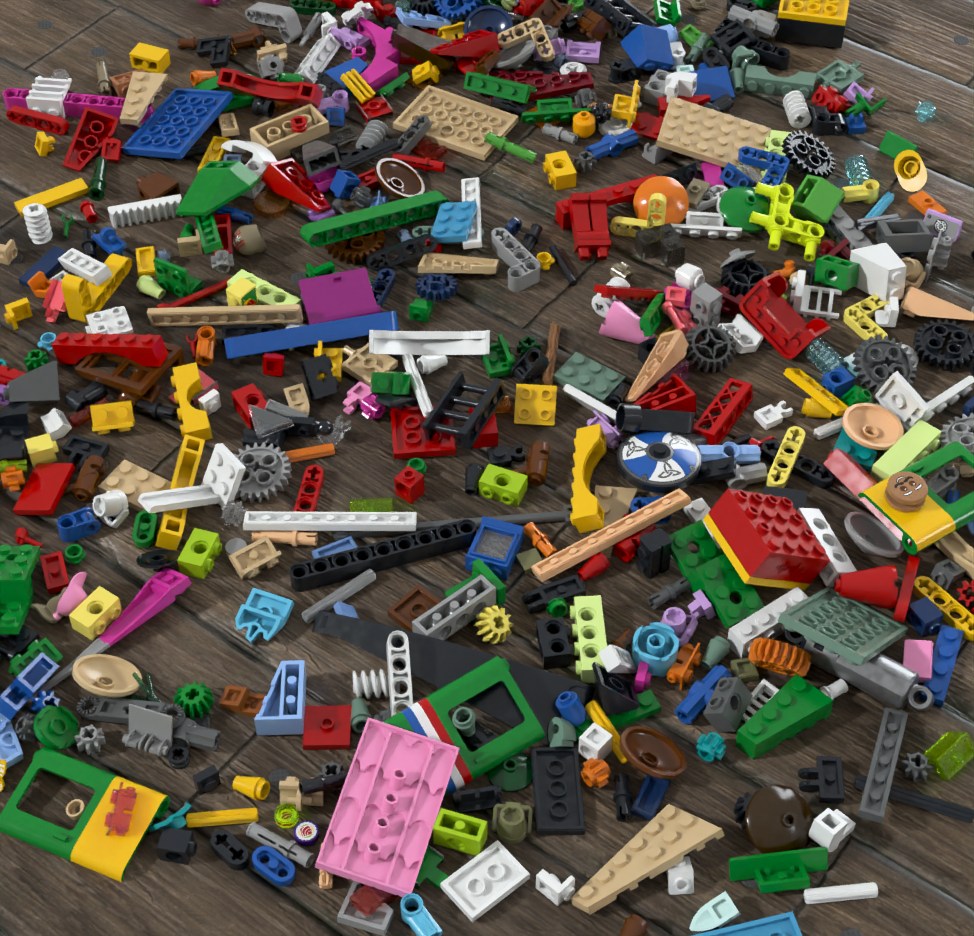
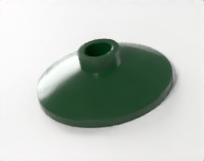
M520 752L489 770L487 777L492 785L501 786V791H521L532 782L531 759Z

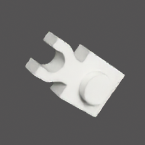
M783 400L776 407L770 404L755 411L754 418L767 430L782 423L783 418L792 416L793 409L791 407L784 409L786 402Z

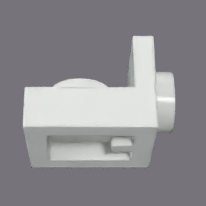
M890 296L889 303L885 304L884 310L875 311V323L878 326H896L899 313L898 297Z
M542 869L536 875V889L559 906L564 900L568 901L574 895L575 878L571 875L561 884L554 874H549Z

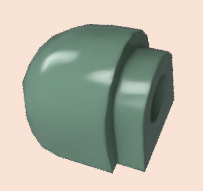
M552 718L548 727L550 747H574V742L577 741L574 726L567 719Z

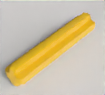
M596 700L589 702L585 706L586 711L597 725L613 735L612 750L621 763H627L628 760L623 755L620 747V735Z
M257 808L188 813L186 821L187 827L191 828L257 822L259 815Z

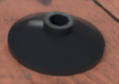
M168 549L149 551L138 556L136 563L140 567L160 572L164 568L175 564L180 553Z

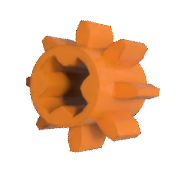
M16 465L6 467V472L1 473L3 488L9 487L10 492L20 490V485L25 484L23 470H17Z
M590 758L583 763L584 768L581 771V776L589 787L598 786V788H601L609 783L607 778H609L611 771L603 759L598 760L596 758L594 760Z

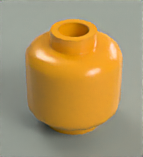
M581 111L573 117V132L578 134V137L588 138L595 132V117L587 111Z

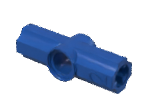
M634 129L616 136L607 134L600 142L586 147V151L595 155V160L609 154L616 157L624 148L637 144L638 137Z
M722 665L715 666L702 681L697 680L692 685L688 696L675 709V715L680 722L685 725L692 724L702 713L720 678L732 677L727 668Z

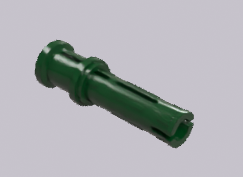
M104 157L96 159L94 175L89 183L91 188L88 190V196L94 201H100L104 198L103 190L106 187L104 177L107 166V159L105 160Z

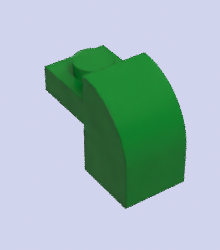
M395 371L371 372L370 392L409 394L411 373Z

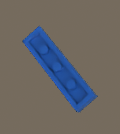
M941 625L933 652L931 680L924 683V687L928 688L934 695V704L943 706L964 633L962 630ZM922 692L920 700L927 701V694Z

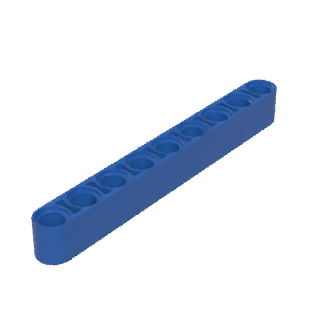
M389 311L224 339L227 359L316 345L318 341L328 343L369 336V330L398 331L399 325L396 311Z

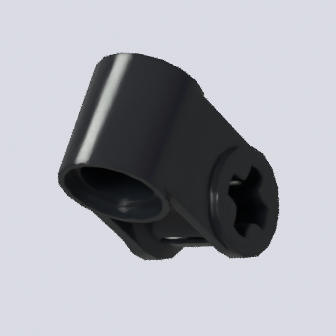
M631 58L612 61L609 66L611 72L608 75V80L614 84L635 81L641 77L642 70L636 67Z
M531 348L512 366L510 374L513 377H517L520 380V384H533L535 379L548 367L549 359L539 349Z

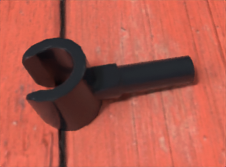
M811 264L806 269V275L810 276L808 285L813 286L816 266Z

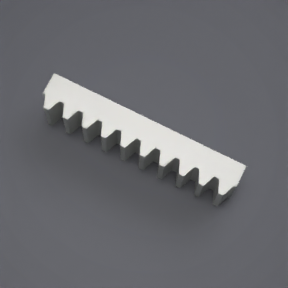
M181 194L108 207L111 226L116 229L118 225L124 227L125 224L131 226L132 222L138 225L140 221L146 223L147 220L153 222L155 218L158 221L161 220V217L168 219L169 216L175 218L177 215L176 211L182 202Z
M71 248L58 258L65 270L87 279L97 287L112 276L107 265L74 248Z

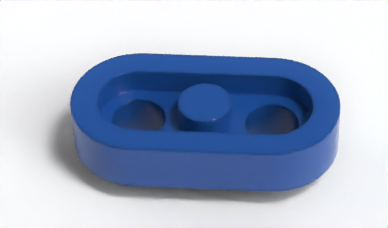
M261 846L253 852L252 861L254 868L275 885L288 886L295 880L296 872L293 863L270 846ZM263 860H269L268 863H261ZM283 873L287 874L285 877H280Z

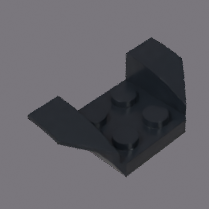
M29 402L10 403L0 410V461L26 459L27 446L25 440L29 439Z

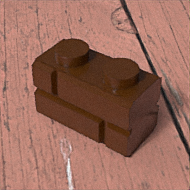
M588 8L583 12V16H580L576 21V25L579 27L577 30L592 41L596 39L601 42L606 36L605 34H608L612 29V25L604 17Z

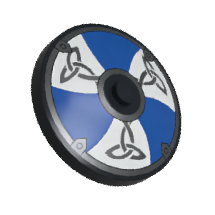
M641 430L624 439L617 452V468L622 477L631 485L649 492L670 493L679 488L684 489L697 479L701 469L702 460L699 449L690 439L677 432Z

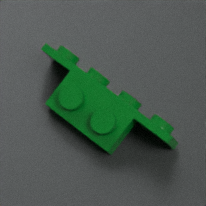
M571 98L537 100V111L523 112L521 123L568 122L573 120V117L581 111L591 113V108L573 109Z
M816 847L733 857L729 859V878L731 881L755 879L760 893L810 888V878L807 872L827 870L828 850L826 847Z

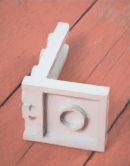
M897 371L889 377L874 397L884 408L898 417L904 431L908 432L920 419L925 422L934 416V412L940 413L948 406V403L950 405L954 404L960 398V395L965 397L973 390L971 386L974 384V377H966L926 403Z
M223 443L216 444L201 485L142 493L138 498V502L148 513L217 503L224 510L231 509L246 467Z

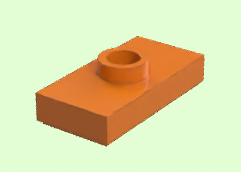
M923 190L909 196L908 202L924 216L928 208L945 215L947 213L944 207Z

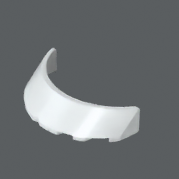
M369 330V354L487 355L490 354V330Z

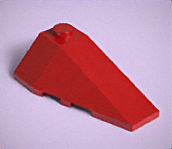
M85 106L62 166L80 172L102 148L103 139L109 140L114 135L119 118Z
M293 158L269 164L261 179L268 189L318 213L331 208L322 193L315 190V183L312 180H308L305 169Z

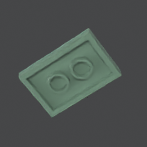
M575 352L554 374L553 381L563 386L569 384L605 404L608 401L609 395L616 390L618 384L625 383L626 376Z

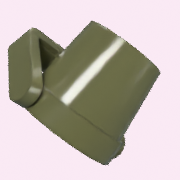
M507 801L506 804H496L494 806L492 832L497 831V836L500 840L508 844H517L525 839L527 832L531 834L532 808L530 806L521 805V802ZM497 809H502L497 822ZM524 811H529L528 826L527 821L525 820Z

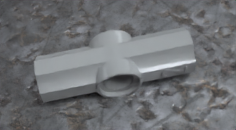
M733 5L728 13L729 20L735 21L739 19L751 32L757 30L774 37L779 28L778 22L764 17L758 10L750 12Z

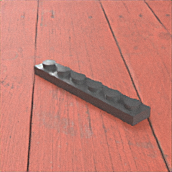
M885 707L858 817L882 824L908 713Z

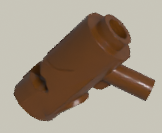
M543 441L532 443L526 457V462L528 463L524 464L522 468L511 471L527 475L528 483L531 486H541L546 481L550 445Z
M97 455L89 456L80 469L78 479L75 483L67 485L63 495L73 492L76 499L80 501L91 500L102 481L101 477L104 476L108 467L107 464H103L104 459Z

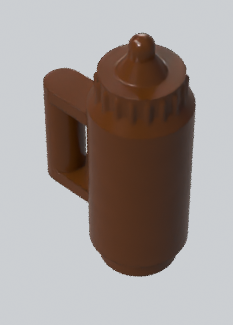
M136 368L132 371L128 380L139 383L149 372ZM154 383L150 388L152 391L148 398L122 390L118 397V402L132 400L133 409L140 399L155 403L162 387Z

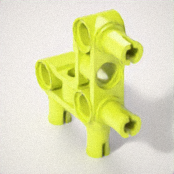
M758 182L755 193L771 199L769 214L765 215L753 211L749 223L765 227L770 235L768 245L770 250L777 251L780 247V241L783 239L806 246L804 260L814 261L816 250L820 246L821 238L824 235L823 227L811 221H802L791 216L789 213L790 206L794 200V189L791 185L783 183L771 186Z

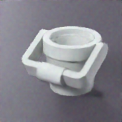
M121 490L107 491L105 494L97 495L93 499V510L105 525L117 528L129 515L127 496Z

